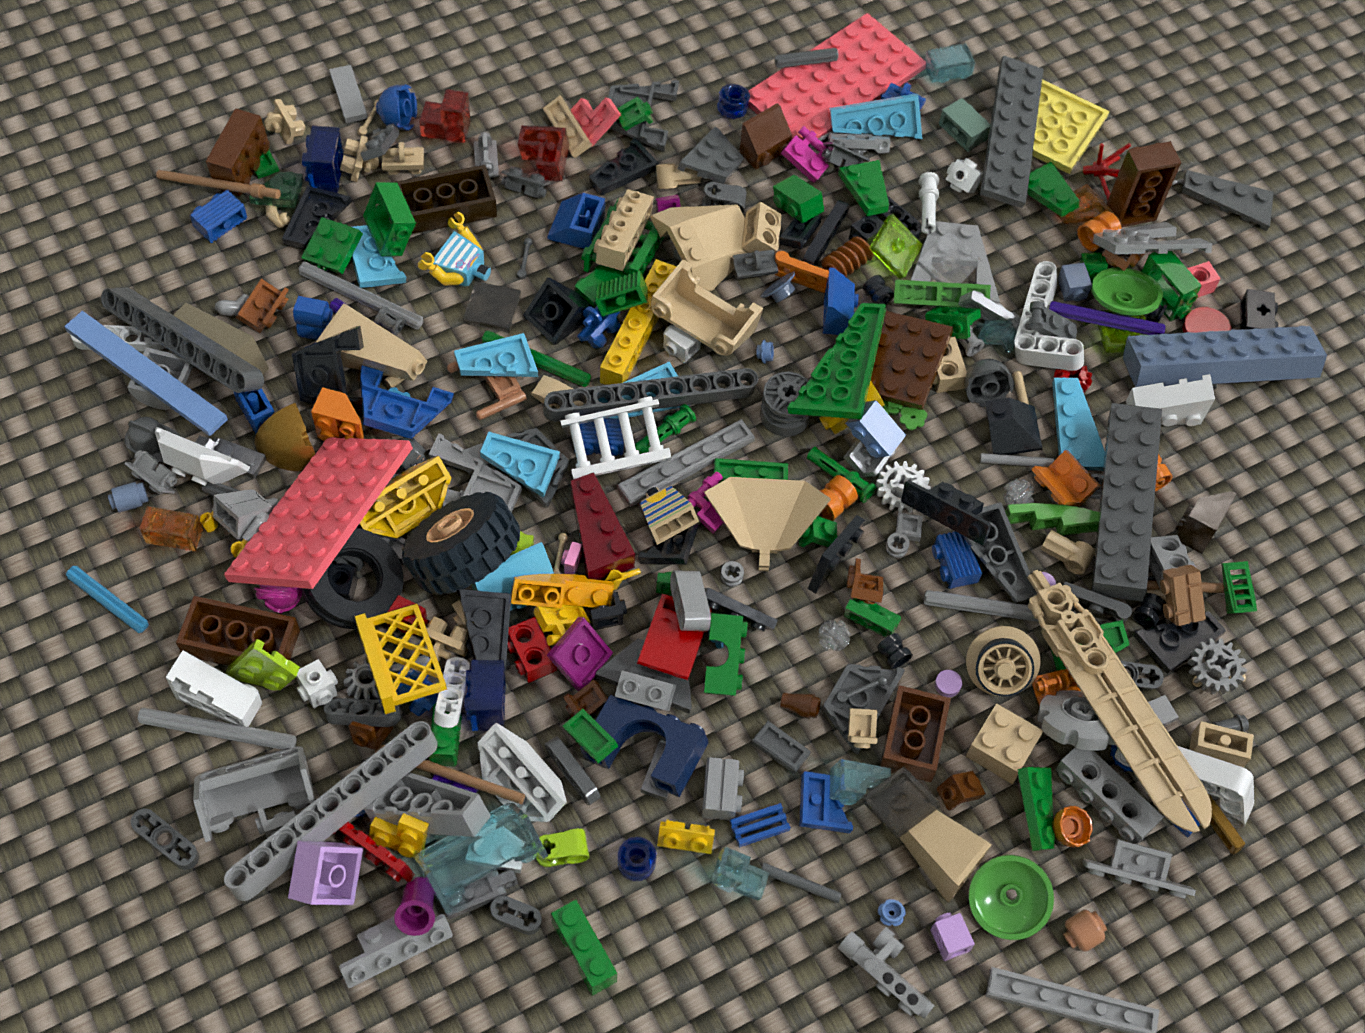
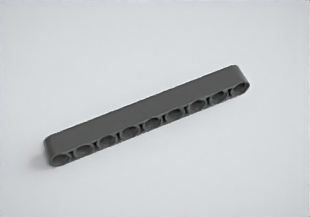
M128 287L107 288L102 291L101 302L106 310L234 392L256 391L263 387L264 377L258 368Z
M750 368L553 391L548 393L544 399L543 414L550 421L565 420V415L579 413L580 416L638 404V399L649 397L646 394L647 392L654 393L656 397H652V399H658L659 407L652 409L681 406L683 403L693 405L747 398L755 390L758 383V375ZM741 381H747L750 385L746 386ZM717 384H724L727 388H720ZM699 386L704 391H697L694 389V387ZM676 389L680 394H673L670 390ZM629 395L632 397V400H625L622 396ZM599 398H605V399H607L609 402H608V403H601V402L598 401V399H599ZM574 401H581V402H583L585 405H583V406H577V405H575L573 402H574ZM557 404L560 408L552 409L549 405Z

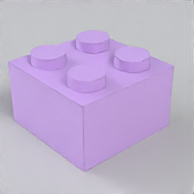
M298 841L288 898L311 905H354L363 848L340 842Z

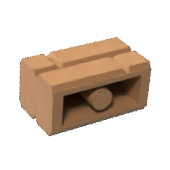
M1193 565L1163 570V580H1160V588L1166 596V604H1163L1165 617L1178 626L1205 620L1200 570Z

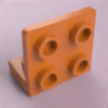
M1065 450L1049 467L1034 466L1031 469L1036 474L1035 480L1041 486L1049 488L1052 492L1051 497L1059 505L1081 506L1101 486L1068 450Z

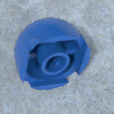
M393 85L382 92L376 104V111L386 126L394 123L398 130H410L413 128L414 124H410L412 117H417V101L415 94L410 93L409 88L411 87L409 85Z

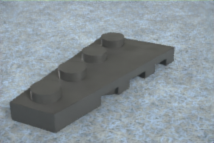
M1190 170L1186 171L1182 193L1206 204L1214 203L1218 205L1221 211L1226 213L1231 211L1242 216L1241 220L1247 223L1253 221L1260 225V229L1268 230L1271 221L1273 191Z

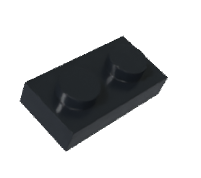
M817 215L804 223L794 218L779 237L780 245L801 249L821 224V215Z

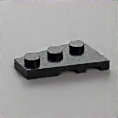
M634 138L630 141L628 148L617 152L615 159L605 162L589 176V182L602 196L656 171V165H659V163Z
M459 589L458 594L477 671L505 673L511 594Z

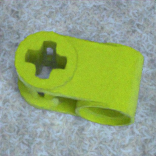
M571 829L561 833L543 835L535 843V857L537 862L543 867L576 864L589 859L586 834L583 829ZM544 848H549L551 854H546Z

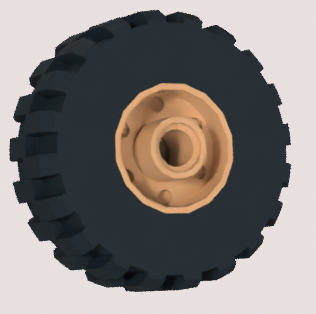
M487 491L465 495L431 513L432 515L421 521L416 529L411 531L408 539L403 544L402 559L422 590L436 595L454 593L456 590L465 589L471 584L481 581L489 573H493L498 569L499 565L510 557L512 551H515L517 547V542L520 540V526L502 497Z

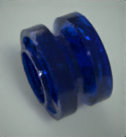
M738 84L723 86L719 93L718 111L728 118L736 119L743 117L748 110L750 93L745 87Z
M632 837L627 839L618 850L617 865L620 873L631 881L647 879L652 875L656 867V849L645 838ZM640 855L644 858V861L636 864L630 860V857Z

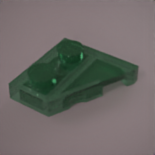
M279 172L263 184L266 188L280 190L279 199L269 197L255 198L249 195L250 204L294 208L304 182L303 174Z

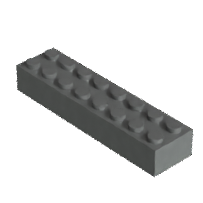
M1111 404L1108 416L1091 591L1106 597L1143 601L1147 590L1162 409Z

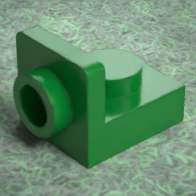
M639 97L617 108L621 114L619 121L625 131L643 121H646L648 124L653 123L651 118L653 111L647 101L644 103Z
M1081 253V263H1085L1091 283H1093L1098 273L1106 270L1108 267V263L1105 260L1106 257L1102 255L1103 253Z

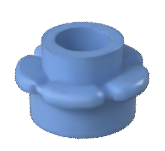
M763 340L761 345H757V358L761 359L764 364H766V361H773L774 358L773 343L766 342V340Z
M889 899L878 908V914L881 916L880 920L883 924L899 926L904 921L903 916H905L906 912L904 906L899 901ZM890 911L894 912L893 916L889 914Z

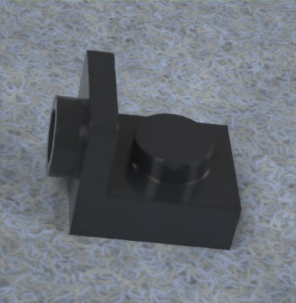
M618 591L612 592L613 606L602 605L595 610H590V622L594 630L623 625V615L627 614L625 600H620Z

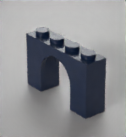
M610 695L596 722L617 742L618 747L600 763H597L582 747L580 749L586 761L609 769L626 740L642 732L657 733L666 739V746L651 774V779L655 788L680 797L709 742L704 729L698 724H687L681 722L674 715L660 714L648 705H643L642 707L634 704L632 701Z

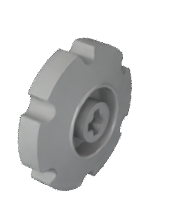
M1057 691L1056 696L1047 695L1042 699L1037 720L1042 723L1041 729L1055 741L1061 744L1074 745L1076 749L1090 751L1104 750L1107 744L1116 745L1082 691Z

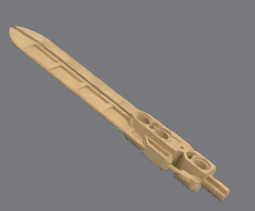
M1033 571L1027 578L1037 592V595L1030 598L1028 608L1032 611L1034 618L1038 619L1044 639L1055 656L1060 657L1155 806L1169 821L1178 827L1193 833L1200 832L1187 809L1188 807L1203 829H1206L1210 825L1212 808L1204 785L1103 636L1104 632L1091 612L1083 609L1078 603L1079 599L1071 592V588L1068 585L1062 586L1061 583L1050 586L1041 571ZM1075 606L1080 613L1075 614L1071 611L1072 607Z

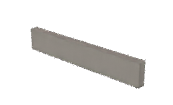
M741 419L672 455L670 460L661 461L619 483L617 489L628 505L632 507L647 498L646 492L650 488L657 487L659 490L671 486L713 464L715 458L722 459L754 442L755 436Z
M994 967L990 969L985 997L1124 1033H1157L1158 1009Z

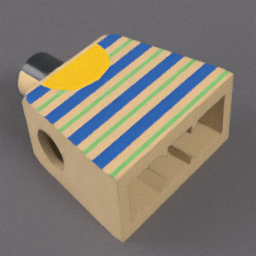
M672 486L659 490L657 487L650 488L646 492L647 498L640 503L657 545L699 522L691 502Z

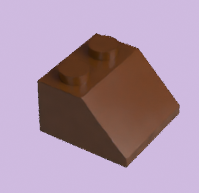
M778 103L742 123L739 153L755 170L763 165H768L780 155L783 156L781 152L792 139V133Z

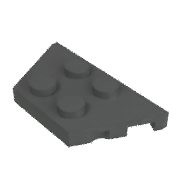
M715 126L680 161L677 169L683 172L685 168L698 171L697 176L724 184L741 166L744 157Z
M537 428L525 430L522 433L506 434V437L559 451ZM560 452L559 460L544 498L523 485L545 508L549 507L569 466V460Z
M636 639L596 672V679L618 686L621 671L675 684L676 688L671 707L689 714L691 712L689 678L685 680L637 664L645 642L642 639Z
M848 664L823 705L822 710L854 753L858 754L861 748L854 747V743L848 741L849 708L876 709L878 720L901 680L905 669L887 670L881 669V666L863 667L856 664ZM882 675L887 678V683L884 686L878 685L849 697L845 703L837 701L839 692H850L876 681Z

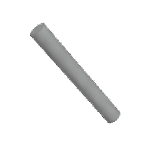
M980 453L979 462L1049 467L1054 462V458Z

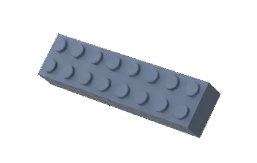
M1311 326L1128 336L1123 354V361L1135 387L1157 383L1170 386L1179 384V380L1187 378V382L1203 380L1202 376L1208 374L1211 376L1212 384L1320 378L1327 358V354Z

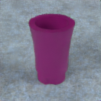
M415 877L411 882L407 883L403 890L400 905L395 912L394 920L396 926L407 935H423L430 931L435 923L433 910L434 891L433 886L428 883L426 878Z

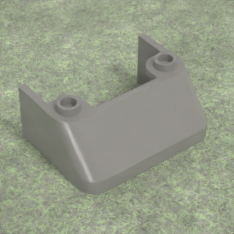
M303 747L288 748L206 771L194 779L193 801L205 842L211 841V831L214 833L226 831L234 821V817L258 811L257 808L263 807L265 809L288 802L289 806L303 809L316 800Z

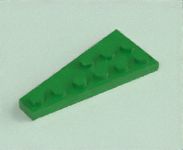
M860 304L848 321V327L843 334L840 333L833 348L828 349L811 373V379L806 386L801 387L794 402L791 401L787 407L788 414L862 419L885 318V304Z

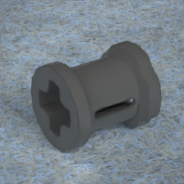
M384 306L376 315L374 322L397 336L406 320L403 317L398 318L389 312L388 307Z

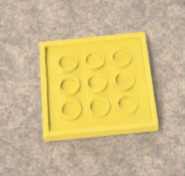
M1042 79L1032 156L1046 163L1052 162L1056 168L1070 174L1106 120L1109 111Z

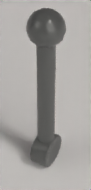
M531 238L524 240L525 249L521 270L517 272V277L521 280L527 277L525 268L529 247L533 243Z
M882 675L876 681L850 692H839L837 701L845 703L849 697L878 685L884 686L887 683V678Z

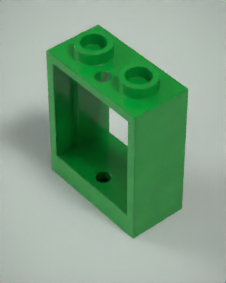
M376 182L363 218L380 256H402L416 222L398 183Z
M1172 251L1163 254L1156 252L1149 254L1141 272L1152 277L1160 285L1163 292L1160 305H1167L1163 314L1170 322L1177 318L1182 319L1191 312V307L1197 300L1202 285ZM1162 275H1164V276L1169 280V282H1170V283L1175 287V289L1180 293V296H1178V295L1176 294V292H1175V291L1170 287V285L1164 280V278L1162 277Z

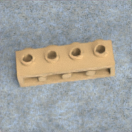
M627 189L624 197L619 198L616 211H612L610 215L609 225L604 226L601 240L597 239L595 243L594 253H597V264L623 271L652 215L653 196Z

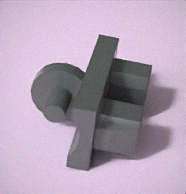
M753 250L752 253L738 254L732 257L737 279L778 273L774 250Z

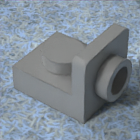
M263 807L257 808L259 818H256L255 822L259 834L265 833L266 837L269 838L296 815L294 811L280 812L268 820Z

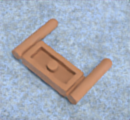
M456 361L448 364L447 369L450 373L459 370ZM484 376L499 401L478 410L476 417L479 420L485 419L527 399L515 377Z

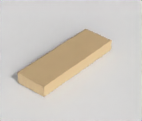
M561 95L543 107L544 112L574 158L592 146V143Z

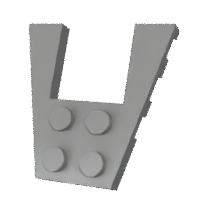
M935 221L936 230L931 233L930 227L911 280L931 282V263L975 267V284L991 285L990 300L999 303L998 293L979 227L977 225Z
M1167 222L1120 230H1103L1102 233L1094 234L1093 238L1094 244L1114 254H1145V251L1163 254L1174 250H1181V253H1193V249L1198 248L1205 253H1211L1212 243L1201 238L1156 241L1152 239L1176 236L1177 227Z
M438 434L429 452L430 459L439 456L444 464L473 473L463 496L472 495L476 492L484 493L485 491L494 493L503 498L512 513L522 491L521 485L496 469L494 471L479 458H474L466 453L462 447L456 443L449 442L442 434Z

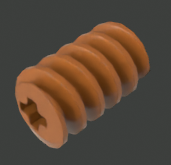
M853 237L850 241L844 243L843 246L837 248L836 251L824 257L822 268L825 270L835 268L847 277L854 270H858L860 265H865L867 260L871 261L873 259V250L864 239Z

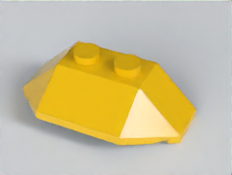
M435 456L410 467L392 478L359 523L361 528L375 534L399 538L417 527L421 521L432 515L431 513L442 508L451 476L440 457Z

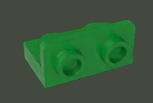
M937 306L925 313V320L952 326L953 333L951 337L957 339L970 338V326L974 321L981 318L980 308Z
M857 598L850 599L845 608L844 617L885 638L894 634L901 621V616L876 603L866 604Z

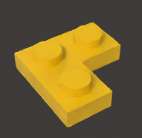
M405 813L402 814L398 826L375 817L370 826L369 837L378 846L389 847L398 851L404 857H413L420 860L425 848L429 823Z

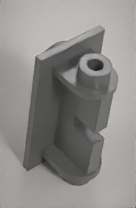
M841 141L823 142V145L828 148L823 150L822 157H824L825 161L836 166L841 165L842 159L844 160L842 167L870 162L869 158L863 156L864 153L853 148L849 150L845 148V143Z
M510 166V169L508 168L501 172L507 175L506 177L503 176L501 185L505 189L520 193L522 186L525 185L524 194L538 199L540 197L545 198L547 189H544V186L551 183V181L544 179V175L538 173H531L529 175L523 173V169Z

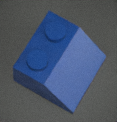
M829 268L826 283L823 334L839 335L840 333L843 334L848 327V321L854 314V308L858 307L859 294H855V284L835 268Z

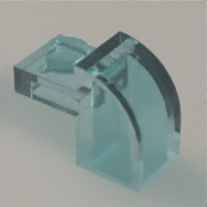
M724 847L719 852L711 880L717 887L728 893L735 891L759 901L762 899L769 872L749 865L751 857Z

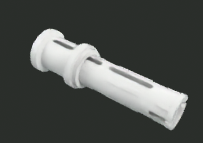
M932 172L923 173L919 178V184L921 185L919 198L922 201L921 230L926 234H929V226H931V233L936 230V201L939 198V191L937 189L939 177Z

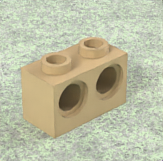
M762 202L746 211L742 249L749 253H752L753 250H774L776 253L779 248L781 214Z
M955 337L950 338L933 382L937 393L965 388L964 379L967 371Z

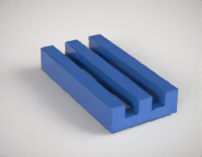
M781 803L730 820V826L739 848L790 831L791 827L787 823V817L783 813ZM777 813V816L741 828L737 827ZM778 822L781 823L780 826L744 838L741 837V834Z

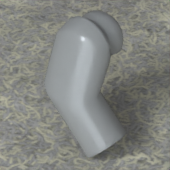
M242 294L236 301H218L215 304V310L221 315L235 317L249 296Z

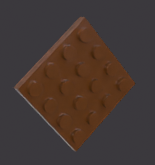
M886 311L871 376V382L882 400L923 410L952 336V326Z

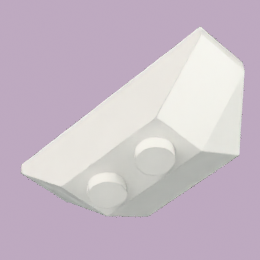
M159 427L155 429L163 461L172 466L171 471L185 478L187 474L193 476L192 481L206 486L207 482L222 484L249 471L250 467L239 460Z
M495 723L478 742L482 779L525 794L522 804L496 796L517 821L549 822L567 803L561 780L525 740L500 724Z

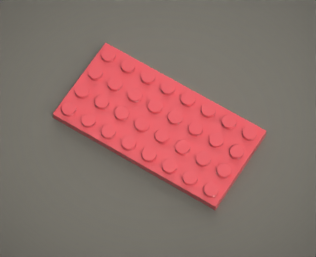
M866 13L810 50L837 48V61L784 67L744 93L742 101L757 115L778 103L788 123L792 138L797 135L801 140L804 139L798 133L803 126L809 131L813 130L817 134L816 137L820 138L832 131L829 108L880 100L890 83L897 86L903 85L925 70L927 62L871 15Z
M335 437L326 439L291 487L285 492V495L272 509L267 522L259 526V531L247 542L243 550L225 572L224 576L227 581L313 589L413 449L410 441Z

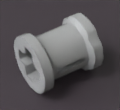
M971 326L970 338H956V341L960 342L965 348L967 356L977 354L984 347L983 340L975 336Z

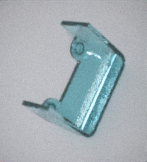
M507 803L489 813L491 817L475 837L447 836L415 856L418 866L446 914L452 912L449 906H453L462 900L465 886L512 859L516 862L527 863L536 858V853L543 859L548 857L529 817L514 803Z

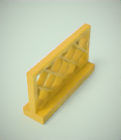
M418 604L371 618H366L365 613L355 616L358 632L385 714L395 712L396 705L447 690L446 682ZM412 614L416 616L412 625L401 622L405 616ZM387 623L391 626L386 633L376 630L375 625ZM396 628L407 631L402 640L391 636ZM412 634L423 637L419 646L408 642ZM387 641L398 645L392 654L382 650ZM403 648L414 651L409 660L398 656ZM420 654L431 658L426 666L415 663ZM394 662L405 665L400 674L389 671ZM410 668L421 672L416 681L405 677ZM427 674L438 678L439 683L430 686L422 684ZM401 682L412 686L409 692L397 695L396 690Z

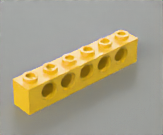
M655 260L645 279L648 288V303L630 308L600 366V383L610 385L624 383L628 380L659 319L651 308L652 296L677 266Z

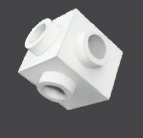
M967 158L964 161L957 159L956 162H952L949 166L946 180L951 182L950 187L958 192L964 190L967 193H974L983 178V172L976 168L977 164Z
M319 659L299 669L296 676L299 684L297 690L304 702L309 700L313 708L330 702L337 696L335 685L338 684V681L331 670H325Z

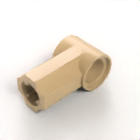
M676 164L656 165L658 189L677 188L678 185L700 183L702 177L697 176L698 171L685 168L684 172L677 169L678 165Z
M1053 530L1048 534L1040 549L1064 562L1067 570L1077 575L1084 574L1095 555L1094 548L1083 541L1075 543Z

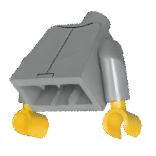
M252 489L214 495L213 511L211 513H203L200 516V522L207 532L214 531L218 527L219 522L237 540L243 538L241 542L238 541L231 545V553L236 558L247 542L259 531V526L267 522L269 514L278 504V500L275 497L265 499Z

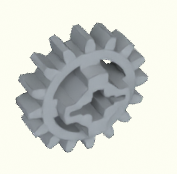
M1209 638L1205 643L1203 641L1196 646L1197 648L1190 653L1192 658L1188 661V664L1194 667L1189 671V674H1196L1197 678L1193 682L1203 683V691L1209 687L1213 695L1219 690L1222 695H1225L1229 690L1234 691L1244 681L1242 675L1247 672V669L1241 667V665L1246 660L1238 657L1241 652L1240 649L1232 650L1233 643L1230 642L1226 646L1221 638L1216 643L1212 638ZM1206 653V656L1204 657L1205 662L1202 663V658ZM1230 670H1232V676L1229 679L1228 677L1231 675Z

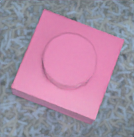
M572 542L570 549H565L561 564L564 565V574H576L582 558V544Z

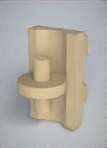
M275 99V110L267 114L264 126L268 131L280 132L285 143L292 144L295 136L304 135L305 124L302 120L293 121L296 120L297 116L294 105L284 106L281 99Z
M361 135L360 141L347 138L343 153L355 156V158L344 155L340 170L351 173V181H358L359 172L362 167L365 172H371V170L379 166L378 157L367 161L362 159L360 153L365 148V143H367L368 137Z
M399 142V148H389L382 155V170H387L389 175H397L400 170H409L411 174H420L421 170H424V148H405L404 142Z
M433 616L426 629L431 643L434 644L433 649L438 662L441 658L450 659L451 653L445 651V649L465 657L468 652L465 646L469 636L468 631L455 626L451 635L446 636L443 633L448 624L442 619Z

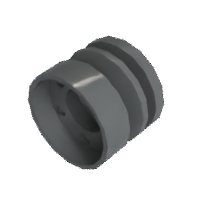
M788 371L777 373L765 383L760 417L762 424L768 431L775 435L788 437L803 432L808 426L810 415L788 414L787 409L791 401L794 402L798 397L801 387L806 386L808 383L807 378L798 373Z

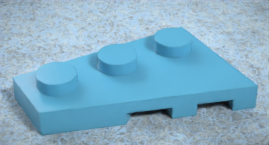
M367 225L354 226L353 228L359 229L363 233L351 257L359 287L366 288L406 283L407 277L403 271L400 272L396 267L394 259L391 256H380Z

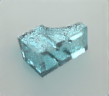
M840 759L830 769V799L840 801L844 805L857 803L866 794V789L881 788L891 779V768Z

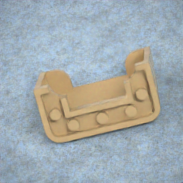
M683 259L652 296V311L657 317L665 319L712 348L717 354L731 355L756 330L763 308L754 302L749 308H744L745 305L742 303L735 308L699 286L701 278L698 276L694 278L690 270L693 265Z

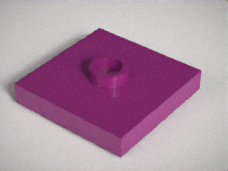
M578 617L547 656L573 687L580 691L590 683L597 670L606 663L613 652L586 619Z

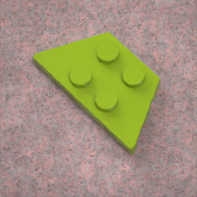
M256 639L226 670L225 674L235 680L263 686L269 690H281L297 676L300 667L287 660L277 651H273L272 655L262 649L264 642Z

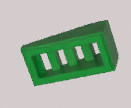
M1248 561L1221 563L1226 613L1257 611ZM1241 569L1242 574L1231 575L1230 570ZM1242 579L1243 584L1233 585L1232 580ZM1234 590H1244L1242 595H1235ZM1245 599L1244 605H1237L1236 600Z

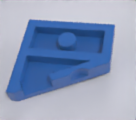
M804 771L801 775L799 826L851 833L853 831L852 822H848L842 809L844 807L843 802L835 791V784L831 776Z

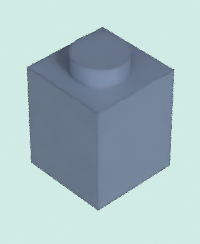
M1085 263L1062 265L1057 280L1064 301L1087 299L1092 283Z

